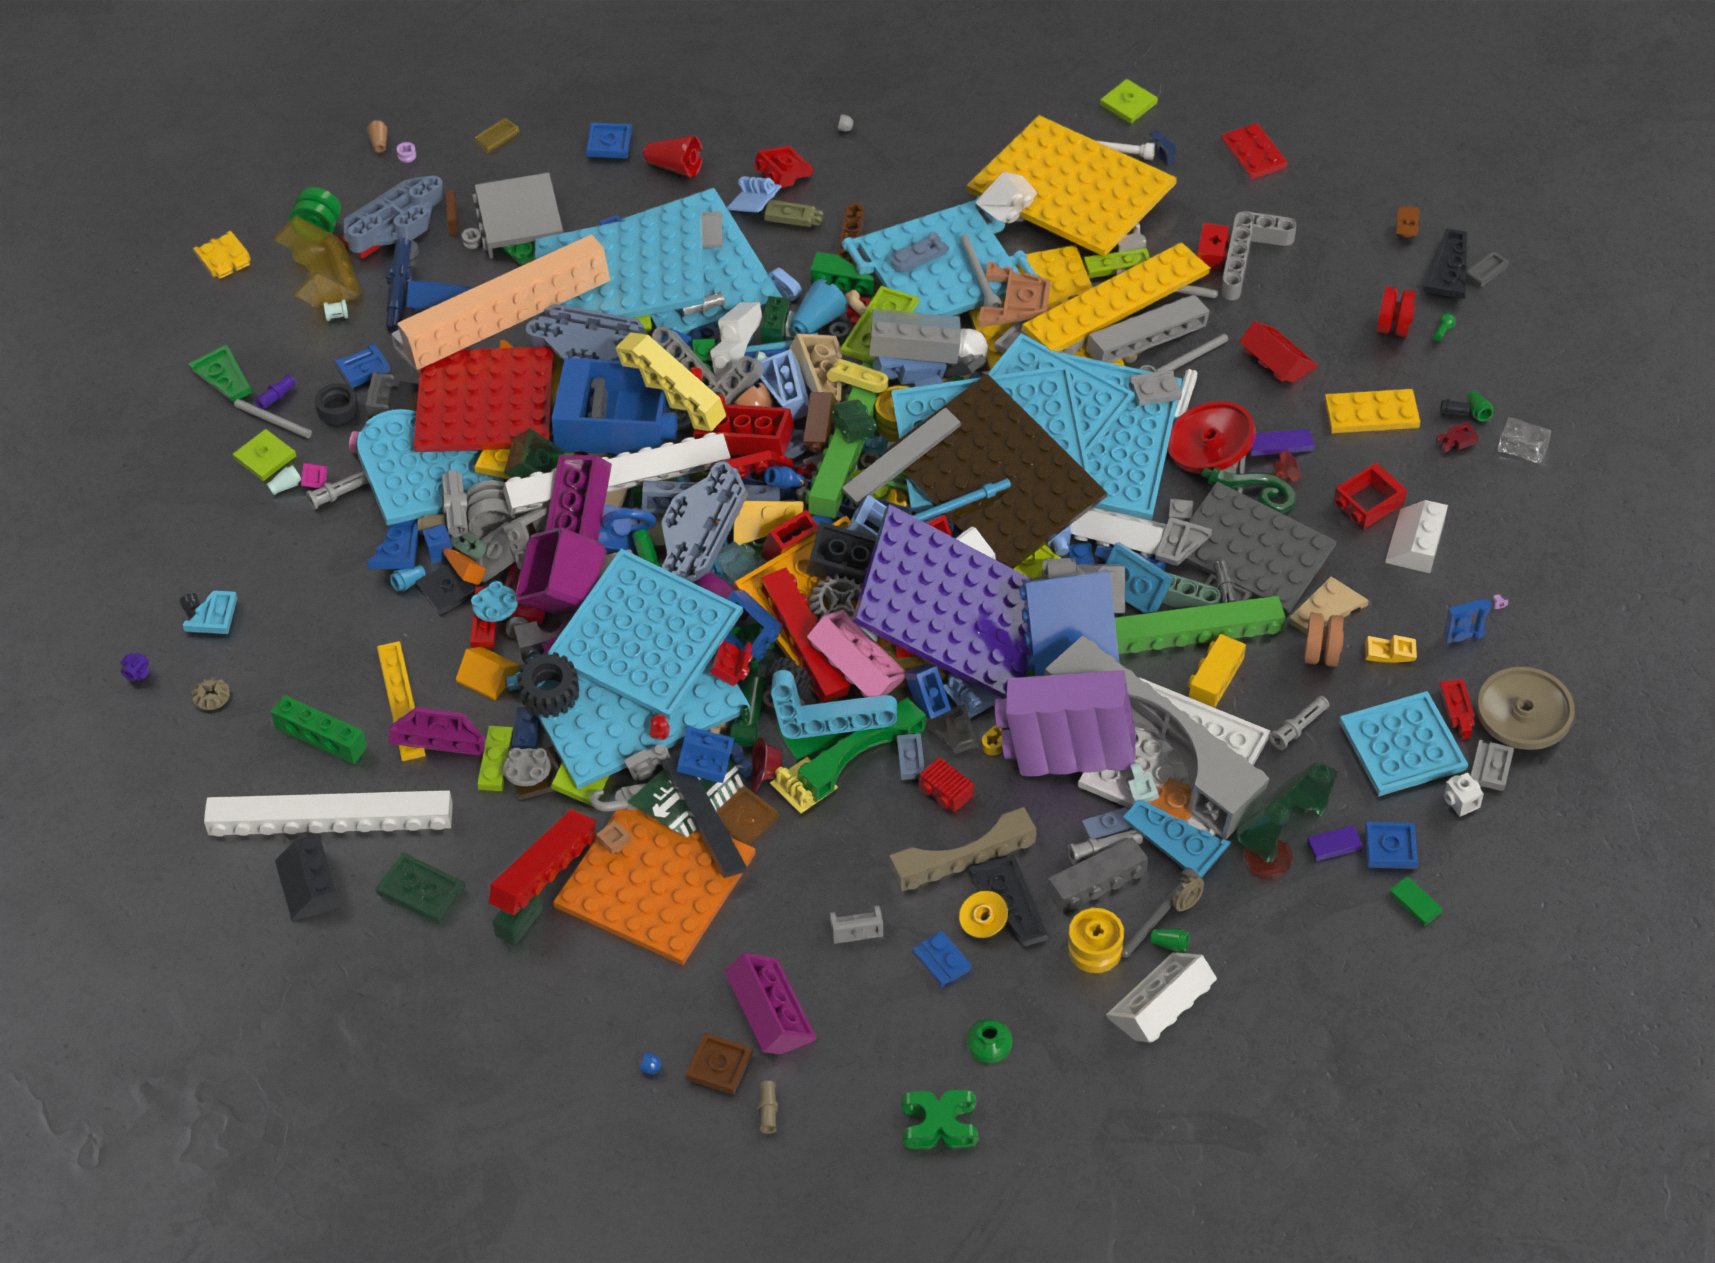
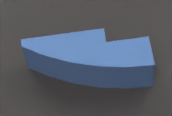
M876 356L873 369L886 374L888 379L898 378L900 384L903 385L937 376L942 380L946 363Z

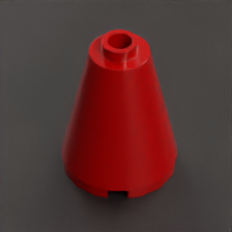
M696 136L650 142L643 149V157L647 163L685 177L696 176L702 164V158H699V151H703L702 144Z

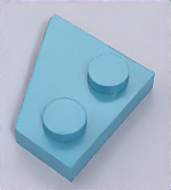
M212 591L206 598V601L195 610L196 615L190 621L186 620L183 623L184 631L228 634L237 601L236 592Z

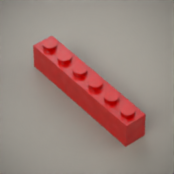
M787 567L761 577L759 589L775 619L783 625L781 630L800 665L803 666L802 669L808 672L807 675H810L811 685L820 702L828 703L847 695L851 683L845 678V674L839 668L831 665L828 657L822 651L816 650L811 644L812 641L807 637L818 624V618L815 613H811L809 610L807 598L797 588L795 576L790 574Z
M573 809L568 811L491 883L489 904L512 915H515L521 908H525L535 895L540 894L548 882L551 883L562 869L565 870L572 859L578 857L588 844L591 845L594 842L597 834L595 831L596 820Z

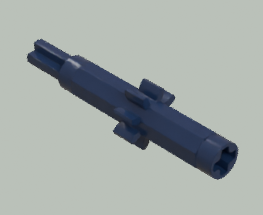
M399 238L397 240L392 269H387L386 271L387 284H390L386 321L387 331L389 332L398 330L397 323L404 306L406 285L413 278V275H411L412 270L409 269L412 242L406 238Z

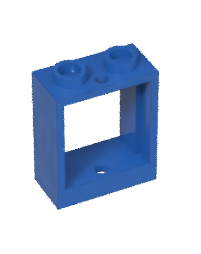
M745 590L732 591L727 600L743 607L764 627L752 644L751 649L752 657H756L759 662L765 657L768 646L779 637L778 632L783 625ZM731 632L724 639L727 643L735 645L739 650H742L745 646Z

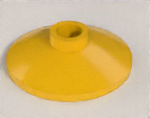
M980 891L971 895L963 903L959 914L960 924L970 936L987 938L995 935L1005 925L1008 917V908L1004 899L997 893ZM990 915L987 920L983 921L984 916Z

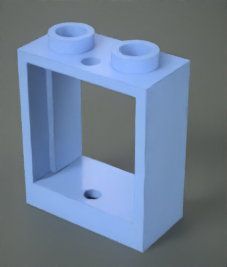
M867 495L856 509L847 529L877 538L878 533L864 525V522L867 519L880 528L886 506L870 495Z

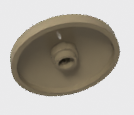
M1511 667L1496 672L1484 682L1477 700V714L1486 731L1495 739L1508 746L1526 750L1546 748L1563 739L1571 728L1575 713L1573 698L1565 685L1553 675L1531 667Z

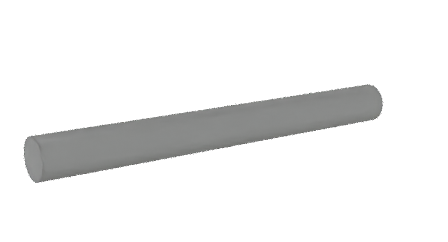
M1224 333L1156 369V372L1175 370L1224 344L1229 340L1228 336Z
M237 399L234 403V407L305 438H310L312 431L240 399Z

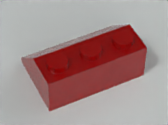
M1255 320L1239 340L1244 346L1243 350L1250 356L1259 358L1258 363L1266 369L1270 368L1273 370V376L1281 382L1285 380L1295 382L1318 366L1314 360L1276 328Z

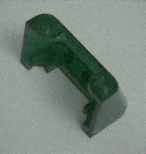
M1318 762L1284 782L1239 824L1236 832L1237 840L1267 862L1271 863L1274 861L1279 853L1277 844L1281 829L1289 820V813L1296 810L1304 816L1307 811L1316 810L1317 814L1321 816L1328 809L1338 771L1325 763Z

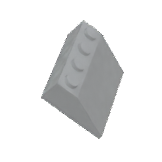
M872 309L869 356L957 364L961 337L960 317Z

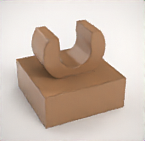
M613 821L596 834L597 840L612 855L614 853L618 854L631 841V835L616 821Z

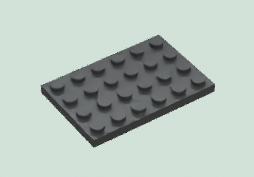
M1217 482L1189 521V523L1212 529V535L1183 561L1210 575L1216 576L1213 564L1219 561L1222 569L1221 560H1226L1230 577L1233 578L1235 585L1252 592V596L1257 599L1279 596L1284 613L1289 614L1336 546V540Z

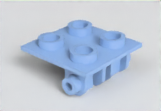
M743 176L738 180V185L741 187L742 192L727 209L759 212L775 196L781 185H775L774 181L770 178Z
M953 673L948 675L949 681L943 685L945 692L968 719L994 706L996 699H1002Z

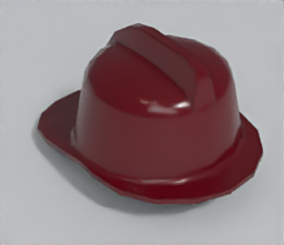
M761 737L756 740L752 752L753 774L751 777V791L753 793L758 791L763 780L776 778L775 771L782 767L781 751L774 746L766 744L764 738Z

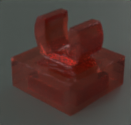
M1288 450L1280 453L1281 461L1274 464V468L1280 471L1276 473V476L1282 479H1286L1289 476L1293 482L1302 479L1298 462Z

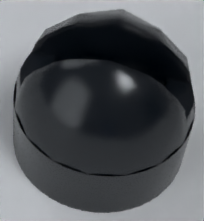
M195 593L186 594L179 600L183 610L191 613L192 609L196 610L200 606L198 596Z

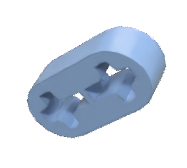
M776 268L768 274L777 290L786 298H790V301H794L803 294L799 283L783 269Z

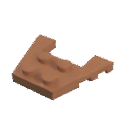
M988 261L987 281L1006 282L1008 285L1004 308L981 307L979 327L1029 320L1047 312L1051 280L1026 272L1022 275L1013 272V268L1006 266L1003 269L997 267L996 263Z

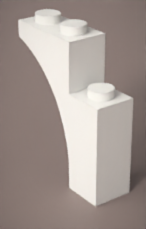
M740 302L718 320L722 341L710 351L714 374L718 380L739 359L744 357L752 334L762 323L760 302ZM737 379L733 381V388L737 386Z

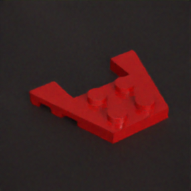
M771 450L725 461L731 467L738 470L741 479L746 478L747 474L756 472V475L765 474V471L773 466L794 467L792 458L787 459V456H780L779 453Z

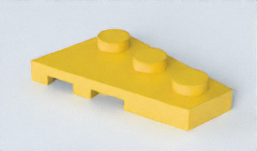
M745 500L733 524V547L768 536L769 531L803 512V502Z

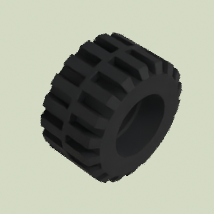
M543 652L544 655L541 656L539 654L533 655L534 659L532 660L528 658L525 661L526 666L521 665L520 673L517 676L521 702L529 712L533 710L535 716L539 717L540 714H543V718H549V715H554L555 718L559 717L561 712L563 714L567 713L568 707L573 708L575 700L578 701L580 692L578 674L573 662H568L566 656L559 657V653L553 652V655H549V652ZM545 680L560 682L556 688L551 690L537 688L538 684Z

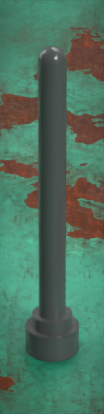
M1186 867L1180 873L1178 885L1123 947L1121 957H1129L1172 907V898L1181 883H1184L1188 877L1191 878L1194 875L1200 877L1195 870Z

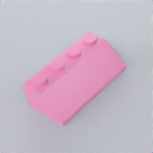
M844 610L823 616L807 637L812 641L811 644L816 650L822 651L828 657L831 665L839 668L845 674V678L861 690L865 698L887 695L906 679L904 673L906 671L869 637L859 625L853 623V619Z

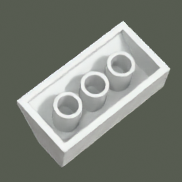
M1093 507L1070 526L1071 534H1075V539L1087 541L1090 538L1096 540V544L1103 546L1115 545V543L1120 542L1131 550L1140 551V555L1153 557L1156 555L1167 524Z
M1173 952L1112 1008L1106 1016L1135 1041L1153 1042L1159 1038L1160 1032L1177 1020L1178 1015L1194 1004L1193 1001L1197 997L1206 993L1210 989V985L1217 978L1203 955Z

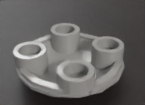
M513 748L509 751V757L503 765V772L507 780L519 786H531L543 781L551 769L550 759L547 756V752L542 748Z

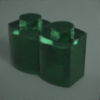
M859 399L833 404V421L847 444L873 439L874 432L876 431V422L868 414L865 404H862Z

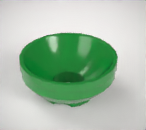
M983 1019L976 1022L970 1027L966 1036L968 1052L973 1058L983 1063L999 1062L1006 1058L1012 1049L1013 1040L1009 1028L1004 1023L995 1019ZM986 1029H993L996 1031L997 1036L993 1039H986L983 1037L982 1032Z

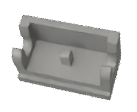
M874 906L875 910L872 913L836 918L835 912H831L830 924L834 944L883 937V920L880 907Z

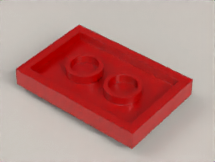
M1258 123L1221 135L1220 141L1250 180L1287 168L1286 159Z

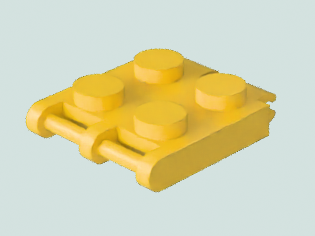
M232 231L226 232V235L216 240L214 238L209 240L210 243H206L199 248L197 246L193 248L195 255L212 277L217 276L221 279L233 273L232 268L238 271L250 265L249 253Z

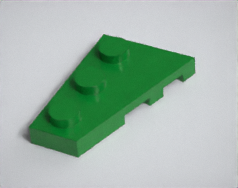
M227 344L188 364L193 372L232 402L252 393Z

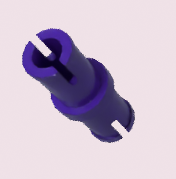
M285 375L276 384L268 386L267 391L255 398L257 407L265 410L274 401L282 399L283 394L296 386L294 378L290 375Z

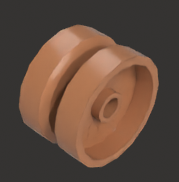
M1310 612L1304 656L1305 664L1316 665L1319 662L1320 652L1324 651L1323 662L1325 666H1338L1344 639V616L1331 615L1328 619L1327 629H1324L1323 614Z

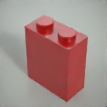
M807 510L801 512L769 531L761 556L766 563L816 534L819 526Z

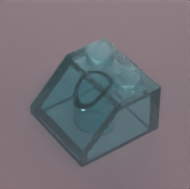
M735 541L721 548L714 563L733 581H737L768 561L761 556L760 558L754 555L756 550L747 543L743 546Z

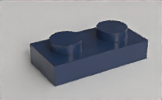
M517 707L512 749H537L540 720L538 716L534 715L533 710L529 712L526 707Z

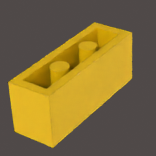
M1222 634L1219 635L1216 642L1212 641L1207 651V657L1202 658L1199 662L1197 674H1192L1188 681L1187 687L1190 688L1189 698L1215 708L1244 660L1246 644Z

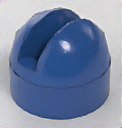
M647 1052L642 1060L640 1071L646 1074H655L661 1068V1060L655 1054Z

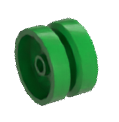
M316 187L304 188L298 193L288 217L289 225L297 234L306 239L314 241L326 240L332 235L342 210L341 204L329 191Z

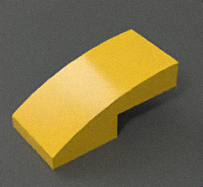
M1393 635L1391 640L1368 636L1365 640V660L1397 663L1415 661L1417 658L1416 639Z

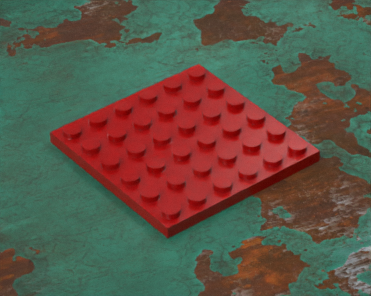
M550 347L459 350L421 368L414 438L415 452L550 448L554 351Z

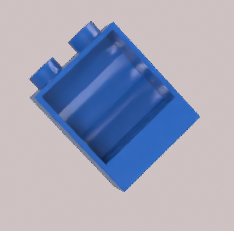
M565 358L552 415L555 450L564 452L584 451L588 453L609 452L619 455L624 452H630V454L638 453L639 450L646 447H651L652 449L660 448L664 444V439H676L677 413L669 412L670 406L664 390L646 387L638 368L622 366L621 361ZM598 377L605 380V388L608 394L605 419L588 418V413L592 412L590 397L594 395L591 383L592 380Z

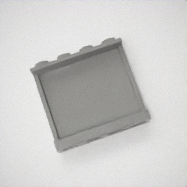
M549 173L475 185L476 194H472L474 206H479V208H476L477 220H482V223H479L481 236L485 235L482 238L483 248L488 250L490 258H493L492 248L533 242L537 238L563 233Z

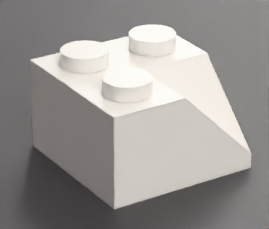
M1003 172L976 203L997 220L1010 224L1018 219L1019 213L1024 208L1032 204L1033 198L1038 193L1022 175Z

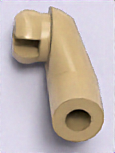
M855 290L847 292L845 295L847 304L862 316L867 307L859 300V293Z

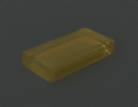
M504 118L474 137L475 143L489 153L519 134V127L509 119Z

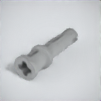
M363 470L336 483H325L323 487L312 492L310 490L306 491V497L312 509L316 510L319 505L329 501L334 502L337 496L365 485L369 481Z
M1319 696L1293 719L1285 720L1282 723V727L1269 734L1272 745L1279 750L1287 748L1288 743L1292 739L1300 737L1303 728L1329 708L1328 700L1323 696ZM1313 711L1306 719L1304 718L1309 712Z
M1133 829L1098 840L1089 838L1087 842L1076 845L1073 843L1068 844V855L1072 864L1076 865L1079 861L1086 860L1131 837L1134 838L1137 844L1143 842L1142 835Z

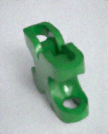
M949 1090L943 1094L940 1101L929 1091L909 1092L901 1097L900 1101L903 1112L920 1116L924 1119L920 1125L907 1127L904 1130L902 1142L905 1147L910 1149H931L936 1145L939 1138L950 1148L971 1147L978 1142L979 1134L976 1127L962 1124L955 1120L957 1115L971 1112L975 1108L977 1103L976 1095L972 1091Z

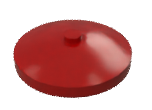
M1213 401L1200 404L1183 413L1173 423L1167 449L1173 462L1185 471L1202 474L1205 467L1212 471L1215 467L1224 470L1240 461L1249 452L1256 437L1255 424L1250 413L1236 403Z

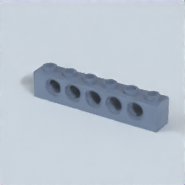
M643 480L642 510L649 513L665 514L672 499L696 483ZM744 485L748 493L746 500L780 501L779 487Z

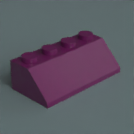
M559 455L545 531L561 527L598 541L612 467L610 462L593 455Z
M743 952L724 971L729 980L730 987L737 996L739 1006L743 1009L748 1019V1024L758 1040V1045L763 1052L783 1054L814 1042L817 1039L777 958Z

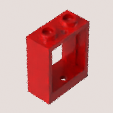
M1374 463L1337 486L1333 502L1355 524H1358L1362 529H1366L1404 505L1407 489L1378 463ZM1372 485L1386 500L1366 512L1351 496Z

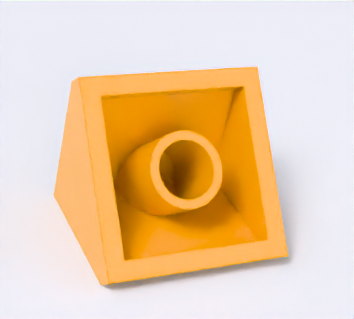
M483 647L466 649L456 682L495 701L507 686L506 676L516 675L521 665Z

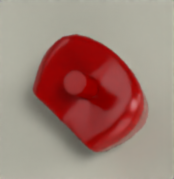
M658 714L650 719V737L660 741L667 739L670 733L669 723L663 714Z

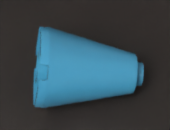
M824 279L816 280L810 286L791 321L792 330L796 335L811 334L844 314L847 310L845 308L847 301L837 286L825 284L826 280Z

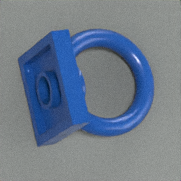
M605 504L598 542L603 543L608 552L617 553L622 548L624 550L631 549L632 554L637 555L632 535L639 530L648 531L654 528L657 523L656 517L647 511ZM639 519L644 520L646 522L639 524Z

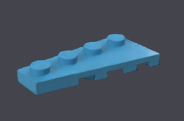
M1140 799L1123 816V820L1183 869L1189 867L1195 870L1200 878L1207 873L1231 843L1211 835L1212 833L1191 826L1189 822L1168 815L1167 812Z

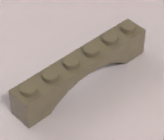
M1025 807L1003 814L997 824L986 835L964 847L943 851L922 850L911 847L889 855V869L901 892L907 889H915L929 881H937L951 873H959L973 865L984 864L995 857H1003L1017 849L1030 847L1036 843V827Z

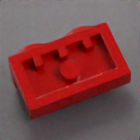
M723 641L714 654L710 673L733 687L739 680L743 681L750 670L748 664L753 656L751 654L752 644L748 642L742 650H739L735 645Z

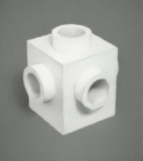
M1467 772L1461 776H1453L1447 781L1444 799L1460 817L1480 808L1484 794L1479 783L1473 780Z

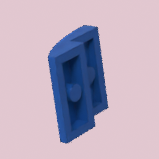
M687 726L676 772L723 783L734 738Z

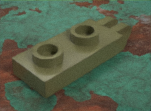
M769 200L765 212V220L810 227L812 224L820 225L824 213L816 210L814 206Z

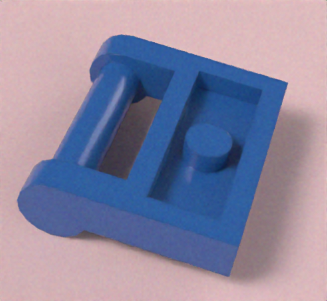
M374 343L368 345L367 349L346 358L334 360L337 370L341 372L351 388L371 380L373 372H377V374L390 372V365Z
M1481 599L1450 607L1443 633L1446 644L1454 641L1459 642L1469 637L1483 638L1486 631L1484 625L1486 616L1491 610V602L1487 599ZM1478 613L1475 624L1471 625L1473 614Z

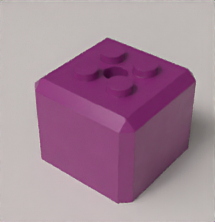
M561 527L531 535L527 541L515 593L516 601L558 616L577 612L601 577L606 555L603 543Z

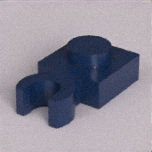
M1158 130L1150 132L1149 135L1152 137V140H1149V143L1155 144L1157 156L1166 166L1174 164L1176 154L1174 144L1170 143L1165 136L1162 137Z
M733 742L728 763L733 768L736 766L739 773L744 778H747L753 774L749 769L752 767V764L742 756L744 752L737 742Z

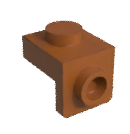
M1399 206L1396 234H1400L1403 237L1418 236L1419 207Z

